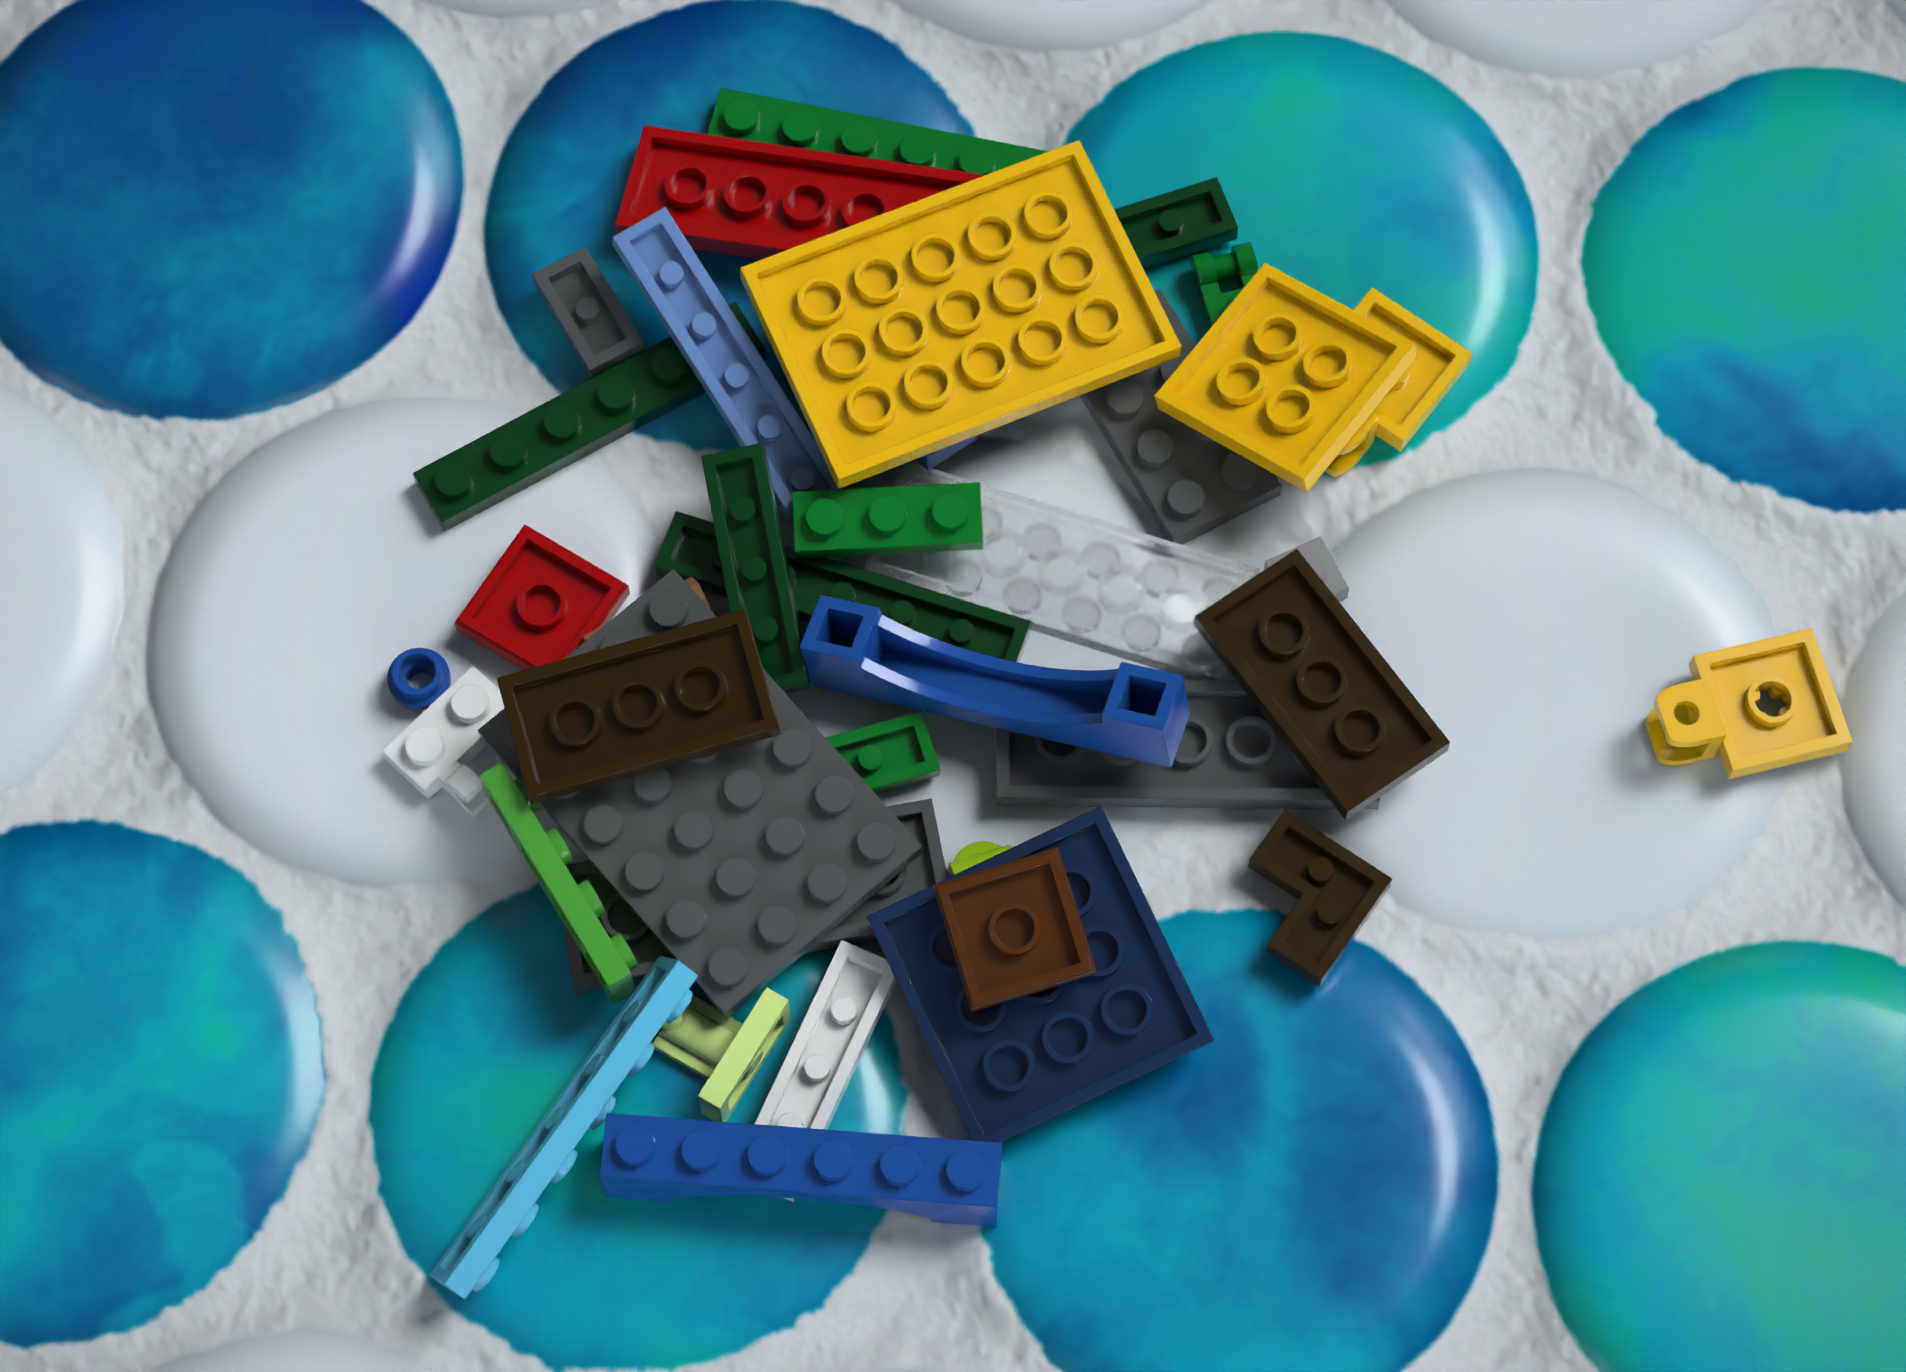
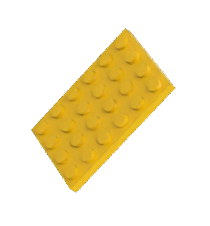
M1080 140L740 267V279L838 489L1178 358L1182 348Z

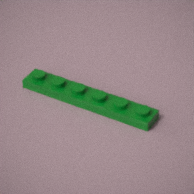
M725 88L719 89L708 130V135L983 175L1048 152Z

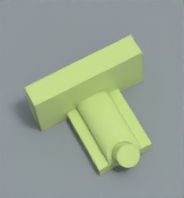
M766 987L749 1016L742 1024L732 1017L726 1019L718 1009L692 995V999L684 1012L672 1023L665 1021L660 1033L652 1044H654V1049L707 1079V1082L698 1094L701 1113L714 1121L726 1122L790 1022L789 1000Z

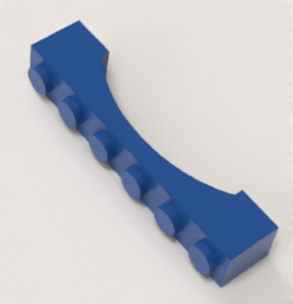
M820 595L799 647L809 672L811 684L814 687L1170 768L1172 767L1190 716L1183 675L1126 662H1121L1118 669L1067 670L1003 660L966 650L919 633L882 615L878 607Z
M606 1113L599 1177L605 1197L664 1202H671L672 1198L702 1196L794 1198L893 1210L930 1218L931 1222L997 1227L1002 1143Z

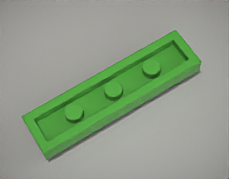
M503 762L481 773L480 777L486 797L612 1004L614 1005L633 994L635 987L630 971L638 967V963L631 949L620 933L609 937L598 919L606 914L598 895L588 880L577 885L566 867L567 864L574 861L571 852L555 827L545 832L534 813L542 809L539 802L531 805L523 776L513 780Z

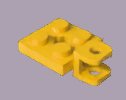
M1373 287L1355 307L1354 311L1414 342L1417 358L1325 470L1326 473L1333 477H1339L1349 472L1371 447L1375 435L1401 452L1468 368L1473 355L1472 352Z
M1812 628L1694 655L1688 665L1693 681L1676 684L1660 692L1654 702L1655 708L1649 712L1644 722L1658 762L1672 766L1684 765L1714 758L1718 751L1727 779L1847 752L1853 743ZM1760 691H1768L1772 699H1783L1785 706L1779 710L1777 717L1768 716L1757 708L1756 703L1760 699Z

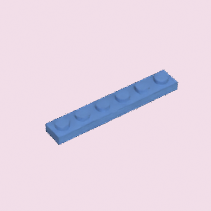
M664 207L613 236L612 245L740 446L744 447L763 443L767 452L776 502L794 529L792 492L837 490L838 488L814 438L672 216Z

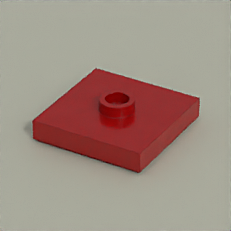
M524 524L454 623L458 632L522 670H527L565 659L584 643L582 636L611 621L629 596V585Z

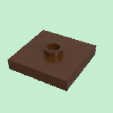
M1058 847L933 885L971 1012L1097 974Z

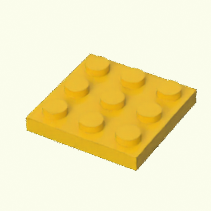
M1264 263L1154 397L1158 409L1301 490L1308 492L1417 358V352L1414 342Z

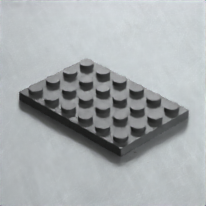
M672 569L566 658L716 617V615L681 576ZM764 669L781 735L540 802L545 812L669 954L698 975L694 982L726 1019L923 853V847ZM504 708L477 731L516 778L522 776Z

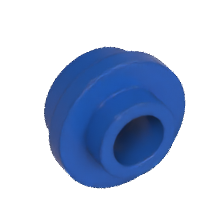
M412 648L398 655L391 663L387 674V682L391 695L399 704L409 709L423 710L427 709L450 687L451 673L447 662L437 652L427 648ZM424 673L431 677L429 684L424 688L415 689L409 685L410 679L416 674Z

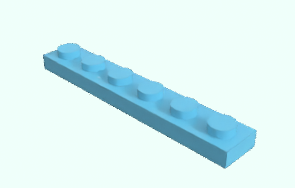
M659 956L431 1271L430 1277L463 1299H466L471 1290L477 1292L491 1280L499 1266L500 1260L496 1256L511 1235L513 1237L520 1236L532 1223L539 1209L535 1202L549 1182L557 1183L571 1169L577 1158V1151L574 1150L575 1146L588 1128L594 1130L606 1120V1113H611L616 1103V1098L612 1095L626 1075L634 1076L648 1062L655 1047L651 1041L665 1021L672 1023L687 1008L693 995L689 988L698 977L696 973L679 960Z

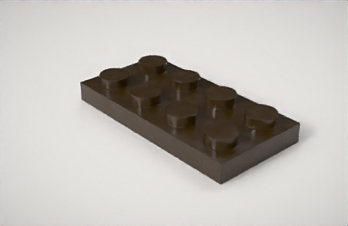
M1295 549L1195 616V628L1345 820L1448 751L1450 741L1298 549Z
M746 608L497 678L531 805L781 735Z

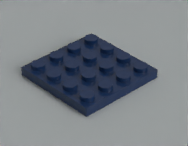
M1102 806L936 883L939 884L1058 847L1097 970L1095 975L971 1012L933 885L866 916L972 1141L1002 1143L1214 1042V1038Z

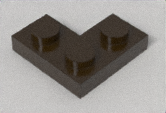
M1286 809L1250 857L1248 865L1249 868L1298 899L1296 905L1267 944L1266 952L1319 987L1388 891L1392 882L1391 877Z

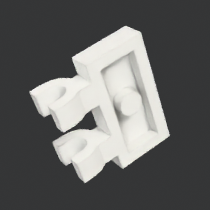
M472 666L381 750L385 760L428 800L443 787L474 818L490 802L486 797L481 778L466 765L487 746L477 730L504 709L500 690L478 669Z

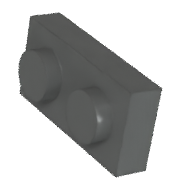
M586 247L532 274L536 289L590 379L645 350L643 340Z

